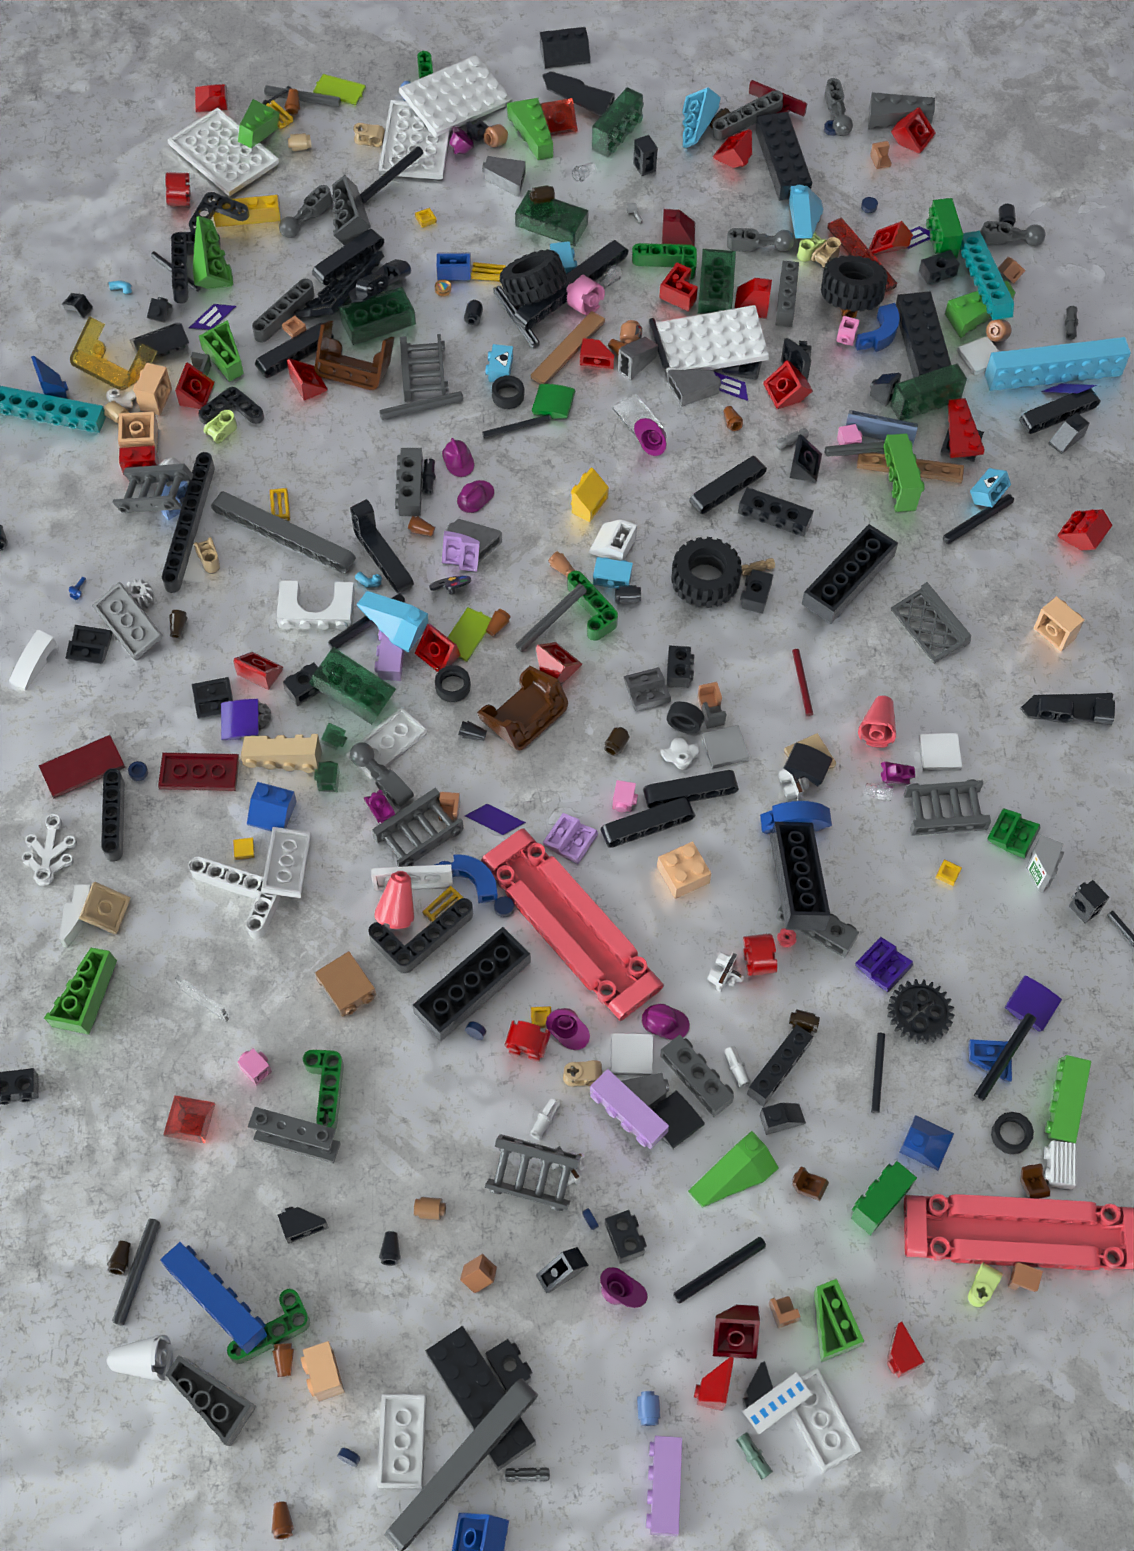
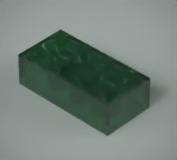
M626 87L592 126L593 151L608 158L616 151L619 144L625 141L626 136L633 132L634 127L641 123L643 119L642 108L644 106L643 94Z
M528 190L515 212V226L559 242L569 241L570 245L575 247L588 225V210L557 199L535 205L530 200L529 193L531 190Z
M703 249L698 314L732 309L736 251Z
M403 287L375 295L363 302H354L339 307L341 322L353 345L416 324L415 310Z
M957 363L895 384L890 407L898 420L911 419L919 414H926L931 410L940 409L948 405L949 400L962 398L967 377Z
M332 647L309 684L371 725H373L396 688L334 647Z

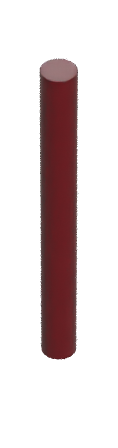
M794 649L792 654L805 713L809 717L813 715V709L799 649Z

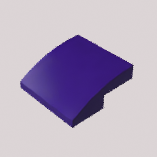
M243 699L221 703V740H241L244 736H259L258 699Z
M880 937L855 965L875 984L889 992L912 968L913 961L899 953L895 945Z
M1024 976L1005 1005V1008L1019 1020H1022L1027 1013L1035 1016L1036 1021L1032 1027L1040 1032L1044 1030L1062 999L1044 985L1028 976Z

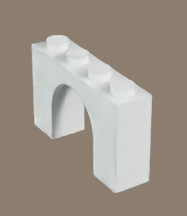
M280 581L276 615L278 628H301L304 630L309 628L321 630L347 629L352 625L354 583L335 582L334 598L331 605L321 612L313 613L305 611L299 606L300 586L298 581Z

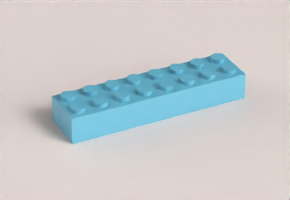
M1125 337L992 352L986 368L985 378L989 391H999L1010 388L1016 389L1027 386L1033 387L1044 384L1050 385L1061 382L1067 383L1078 380L1117 377L1123 374L1131 352Z

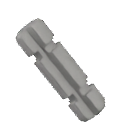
M802 428L799 432L795 431L786 435L785 438L777 439L776 444L779 449H782L786 445L789 446L796 443L799 434L808 438L809 432L806 428Z

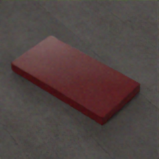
M111 735L38 765L53 799L102 778L105 771L110 768L118 770L125 768Z
M162 752L158 788L160 790L236 791L239 754Z

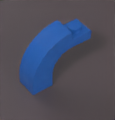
M895 303L879 307L877 320L881 327L874 331L858 334L855 342L857 351L873 347L875 352L888 347L893 342L900 319Z
M811 801L780 803L772 806L771 811L760 814L762 832L765 834L771 833L774 822L813 823L815 832L832 826L830 808Z
M457 854L453 855L454 862L441 861L438 864H434L451 865L453 877H463L470 880L476 887L478 903L495 902L498 899L495 878L490 869L480 860L471 856Z

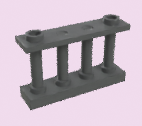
M437 334L438 343L411 345V343H407L406 336L400 337L405 402L411 401V394H414V392L442 390V395H445V392H449L448 381H444L442 351H445V341H441V334ZM414 351H439V356L408 357V354ZM440 364V370L415 372L409 370V367H412V365ZM441 377L440 384H410V381L416 378Z
M185 463L125 468L123 474L130 481L124 499H113L112 503L121 513L181 509L182 505L175 498L181 481L192 480L194 474ZM166 482H173L169 495L161 496ZM158 483L154 496L147 497L151 484ZM143 484L139 497L132 498L136 485Z
M970 779L965 782L923 785L914 783L906 786L904 798L912 797L916 820H913L910 827L911 836L988 830L991 818L990 815L981 814L977 792L981 791L984 784L983 780ZM969 793L973 816L964 817L962 815L958 794ZM950 794L954 817L945 818L942 814L939 795ZM931 796L935 814L934 819L924 818L920 797Z
M436 787L372 829L375 841L377 843L382 840L386 841L400 858L397 860L398 867L413 866L421 857L451 837L458 836L464 829L461 818L453 822L439 805L440 792ZM429 809H433L447 825L439 833L423 815ZM414 819L418 820L431 836L424 843H421L408 826V823ZM397 830H402L415 846V849L408 854L402 850L392 837V834Z
M254 1107L247 1126L256 1130L253 1138L255 1142L330 1163L335 1162L341 1144L340 1141L333 1140L336 1132L334 1128Z
M499 1134L496 1138L495 1147L500 1148L501 1154L494 1180L489 1178L485 1188L490 1189L489 1191L495 1194L506 1193L550 1205L552 1209L557 1211L567 1210L570 1200L564 1199L570 1172L573 1168H578L581 1156ZM512 1152L519 1153L521 1156L515 1185L503 1182L509 1153ZM532 1157L541 1159L540 1161L542 1162L535 1191L523 1188L529 1160ZM553 1163L560 1164L562 1167L556 1197L544 1194L549 1168Z

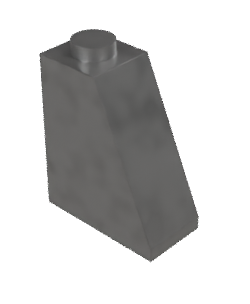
M487 156V160L483 162L482 166L485 180L520 197L526 174V161Z
M643 337L621 347L618 355V372L632 380L657 357L658 345L653 340Z
M668 370L667 382L681 407L719 394L721 381L713 370Z
M457 519L446 528V531L463 534L480 542L478 563L502 543V532L500 530L462 519Z
M662 1073L621 1081L650 1109L666 1099V1094L669 1091L668 1080L663 1078Z

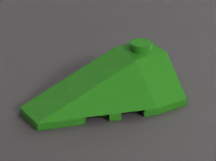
M198 216L196 220L193 258L194 284L206 289L234 285L230 264H227L224 256L226 254L224 250H221L219 246V236L213 221Z
M751 1131L688 1192L703 1208L725 1199L727 1196L763 1183L779 1167L767 1146Z

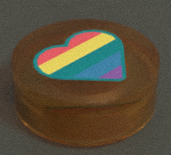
M447 280L437 281L435 283V293L439 296L449 295L451 293V283Z

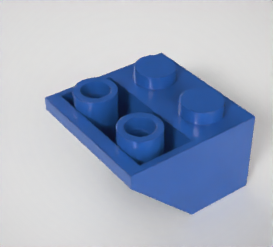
M471 252L437 253V280H471Z

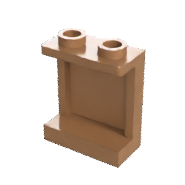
M349 951L314 972L316 980L326 990L342 1017L353 1014L359 1006L372 1002L376 996L374 986Z

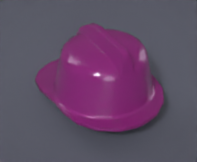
M453 126V134L449 142L454 148L453 152L455 154L459 152L466 154L474 148L473 140L464 130Z
M639 419L634 425V432L643 450L652 456L661 455L666 450L667 445L664 429L658 426L652 419Z
M451 438V441L443 449V460L452 475L465 477L474 470L473 457L463 441Z
M477 480L466 484L457 497L458 507L466 513L479 511L494 496V488L489 482L484 480Z
M666 1004L651 1005L642 1014L641 1021L643 1027L652 1034L673 1040L678 1035L686 1036L689 1031L690 1023L688 1017L683 1012Z
M558 1008L548 1015L546 1027L563 1046L571 1050H580L586 1047L589 1043L590 1033L575 1011L569 1008Z
M609 1267L602 1271L600 1275L601 1292L607 1302L613 1305L623 1304L631 1308H638L646 1303L648 1299L647 1291L638 1281L619 1268Z

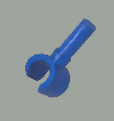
M82 577L75 586L69 587L70 597L74 600L79 599L82 594L79 589L86 580L85 577Z

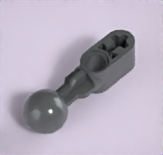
M831 78L827 81L824 95L828 109L836 117L832 127L837 135L846 136L851 132L853 122L849 116L844 114L846 109L841 82L836 78Z
M320 185L304 199V204L298 210L296 216H288L280 221L279 230L284 237L292 238L297 236L300 231V224L303 221L320 216L332 205L333 198L327 185Z
M987 221L980 230L986 244L1004 245L1008 241L1025 239L1029 245L1037 246L1044 241L1046 235L1044 228L1037 224L1029 226L1026 230H1020L1007 222Z
M732 228L727 234V248L731 251H755L758 247L775 245L779 251L785 252L789 251L795 243L794 235L788 230H781L775 236H768L766 234H759L756 229Z
M361 742L351 748L350 759L352 763L359 767H366L371 772V777L375 780L378 789L382 790L383 794L395 807L400 809L414 797L412 790L393 770H388L384 765L378 764L374 760V750L369 744Z

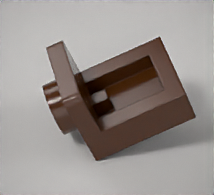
M1042 1164L1022 1167L1020 1182L1028 1198L1050 1197V1189L1043 1177Z
M802 1166L794 1174L792 1182L798 1194L821 1201L829 1184L827 1179L808 1173L806 1168Z

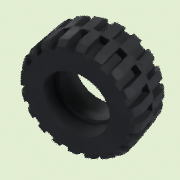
M546 249L531 252L509 263L500 273L499 280L508 301L514 305L523 306L524 304L529 305L539 302L555 294L557 290H560L565 285L567 274L559 254L553 250Z
M853 255L833 258L824 267L821 284L822 296L829 304H833L834 307H839L842 310H850L852 312L872 310L879 306L884 299L888 279L887 272L882 265L872 261L870 258Z
M699 537L695 541L693 539L689 540L674 555L671 575L675 592H678V596L681 599L685 598L686 603L690 605L693 603L696 604V607L700 608L701 606H706V608H712L713 605L716 607L721 606L722 602L727 603L737 593L742 573L741 559L734 548L731 549V545L727 542L723 543L721 539L717 538V540H714L712 537L702 539V537ZM699 565H710L717 568L722 575L713 580H704L696 577L690 570Z

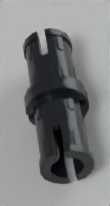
M429 458V463L428 459L424 460V472L422 473V493L428 495V490L429 494H433V483L436 479L434 473L435 460Z

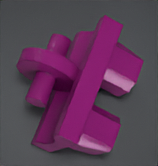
M891 762L881 763L883 768L881 777L885 783L909 785L910 779L915 778L914 766Z
M382 790L377 791V793L373 792L371 796L364 797L365 803L378 823H383L396 815Z

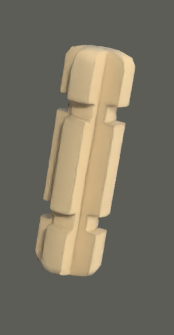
M769 558L766 561L761 560L749 563L750 565H741L742 576L749 575L752 569L758 571H765L766 568L768 570L775 568V561L773 558Z

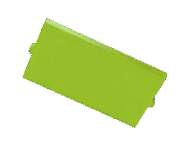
M323 74L320 80L316 82L317 85L313 93L340 97L342 102L357 105L360 97H363L362 94L366 85Z
M467 607L448 636L457 645L461 654L459 658L468 662L487 633L486 629L491 620L490 617L484 615L481 611L477 612Z

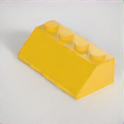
M279 195L232 199L248 207L249 218L245 221H238L218 212H215L213 215L215 227L281 221ZM224 204L222 206L223 209H229L231 207L230 204Z

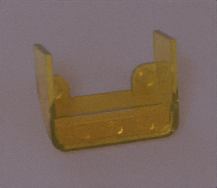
M89 316L70 355L71 365L115 389L123 391L138 382L140 371L144 369L146 363H152L157 351L141 344L129 371L103 358L106 346L98 339L105 324Z

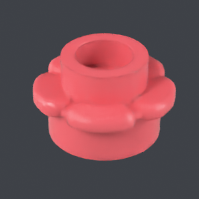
M783 928L778 933L777 940L781 946L790 947L797 941L796 933L793 930Z

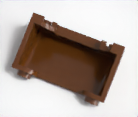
M529 666L520 675L519 682L522 688L496 710L494 706L488 704L477 712L484 724L516 750H523L557 720L568 707V700L560 681L532 666Z

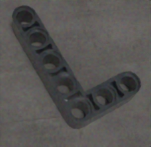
M175 232L171 236L173 299L177 303L188 301L187 255H194L195 235L191 232Z
M365 499L350 507L353 530L357 539L395 592L400 593L413 586L414 582L411 575L377 530L371 503Z
M467 898L457 900L406 945L384 924L381 925L379 922H375L368 929L370 941L398 971L409 973L472 919L473 905ZM462 908L469 909L467 912L459 911ZM449 920L454 922L452 925L445 924ZM376 932L383 933L381 936H374ZM433 933L439 934V936L436 938L430 937V935ZM390 945L396 946L393 950L386 949ZM418 946L425 947L421 951L415 950V948ZM402 959L410 960L406 964L400 963Z

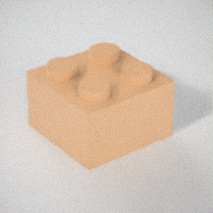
M146 363L144 369L140 371V378L134 384L133 391L141 412H154L155 415H161L172 391L166 367Z
M120 413L118 426L119 447L155 445L157 451L158 423L155 413Z
M1056 596L1041 609L1034 629L1058 650L1062 651L1076 639L1084 619L1079 613L1072 610L1065 601L1060 600Z
M693 841L658 857L657 868L675 899L710 883L711 872Z
M329 1341L303 1349L304 1357H301V1363L306 1375L309 1374L310 1376L309 1379H306L312 1397L316 1396L318 1401H322L345 1393L334 1351Z

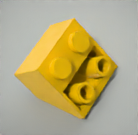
M590 468L587 473L585 472L582 475L579 484L575 485L571 491L572 513L588 522H591L608 499L609 487L593 468Z

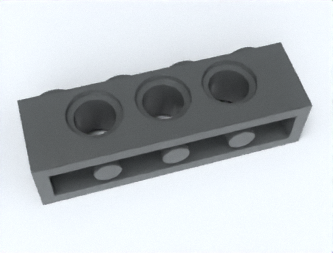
M784 260L782 262L776 326L792 327L799 262Z
M401 448L400 455H397V465L400 466V469L396 470V478L399 480V484H396V494H399V497L395 498V509H399V516H421L422 448Z
M781 904L776 918L784 922ZM830 914L831 916L825 931L798 930L844 958L859 934V931L853 925L845 924L834 914ZM831 931H837L840 935L836 936Z
M678 1035L661 1049L660 1057L708 1112L715 1117L733 1103L734 1092L729 1085H724L721 1082L716 1070L710 1069L706 1065L705 1058L692 1049L693 1045L687 1038L684 1039L681 1035ZM687 1056L690 1061L682 1062L680 1057ZM699 1071L704 1076L701 1078H697L693 1075V1073ZM714 1087L717 1092L709 1093L707 1088Z

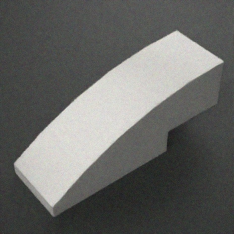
M39 629L36 631L21 654L10 678V683L26 691L47 664V656L57 645L54 637Z
M74 885L72 903H64L59 938L64 948L70 946L85 924V921L78 918L91 885Z

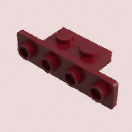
M750 81L749 94L760 98L775 91V89L759 82ZM782 93L783 108L777 113H789L791 111L804 117L806 115L807 103Z

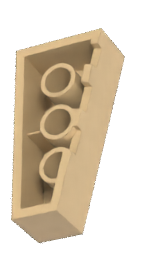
M303 734L295 735V738L277 735L275 739H271L269 736H244L240 757L243 765L249 768L265 767L270 770L278 768L286 771L301 770L306 773L319 772L322 749L318 734H311L309 738H304Z

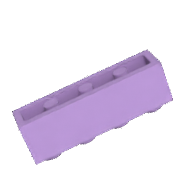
M379 630L378 639L381 641V644L377 645L376 655L379 657V660L375 661L374 671L378 673L379 680L401 681L404 650L392 644L385 633Z
M609 1069L590 1086L591 1098L597 1104L602 1103L606 1107V1112L612 1118H618L622 1122L621 1126L627 1132L635 1134L637 1136L636 1140L643 1147L647 1146L649 1149H652L668 1133L669 1125Z
M655 1436L654 1442H650L649 1456H653V1466L648 1468V1480H652V1490L648 1489L647 1504H651V1514L646 1516V1528L650 1529V1535L678 1537L682 1438Z

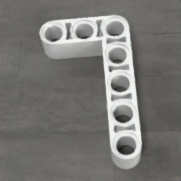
M194 857L189 861V870L195 880L256 899L246 920V927L252 938H262L267 932L282 895L262 893L263 877L202 857ZM197 867H203L201 870L195 871ZM218 872L221 873V874H220L219 876H217V877H214V876H213L215 873H218ZM235 878L239 879L237 882H231ZM257 884V887L249 888L251 885ZM263 907H267V908H268L266 911L260 912V909H261V908H263ZM254 925H261L258 929H252Z

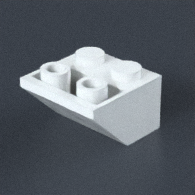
M621 519L604 523L589 553L601 558L606 557L618 561L625 560L636 539L637 525Z

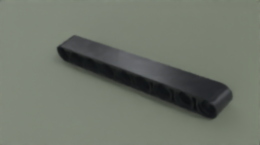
M616 240L611 241L567 273L566 283L560 290L539 302L529 305L525 304L516 311L513 320L526 330L531 329L567 302L568 292L566 290L570 283H574L581 275L596 281L622 262L628 255V249Z
M208 452L199 453L196 457L192 470L194 475L192 480H189L163 569L162 581L166 591L169 593H175L181 588L214 474L213 459Z

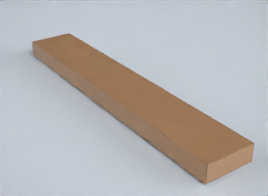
M591 311L531 374V379L539 384H547L580 350L583 338L590 339L605 323V318Z
M858 454L857 468L889 473L890 467H887L885 454ZM916 459L917 467L920 468V477L957 483H962L964 465Z

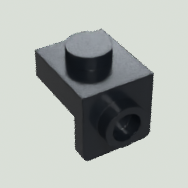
M482 120L475 124L468 121L466 123V132L470 138L479 142L484 138L485 130L490 126Z
M151 298L147 318L165 323L168 307L172 308V304L168 303L166 298Z

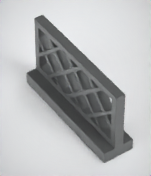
M928 582L921 585V589L891 607L894 615L934 664L961 646L965 647L971 642V634ZM921 596L924 600V605L913 604V600ZM901 607L910 608L909 615L900 614L898 609ZM912 608L922 609V616H911ZM925 610L933 611L935 618H925ZM910 620L921 621L920 627H911L909 625ZM923 621L934 623L933 629H922ZM936 623L944 624L946 631H935ZM920 634H932L930 642L922 641ZM933 636H945L944 643H934ZM946 638H955L958 643L948 645L946 644ZM931 647L942 648V653L935 657L931 652Z

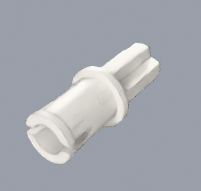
M735 1046L728 1047L724 1050V1053L730 1064L729 1070L733 1072L739 1088L745 1087L751 1083L744 1068L745 1063L741 1061Z
M555 1099L548 1101L543 1112L538 1114L539 1118L530 1131L532 1136L540 1140L543 1138L549 1124L553 1123L552 1119L560 1107V1102Z

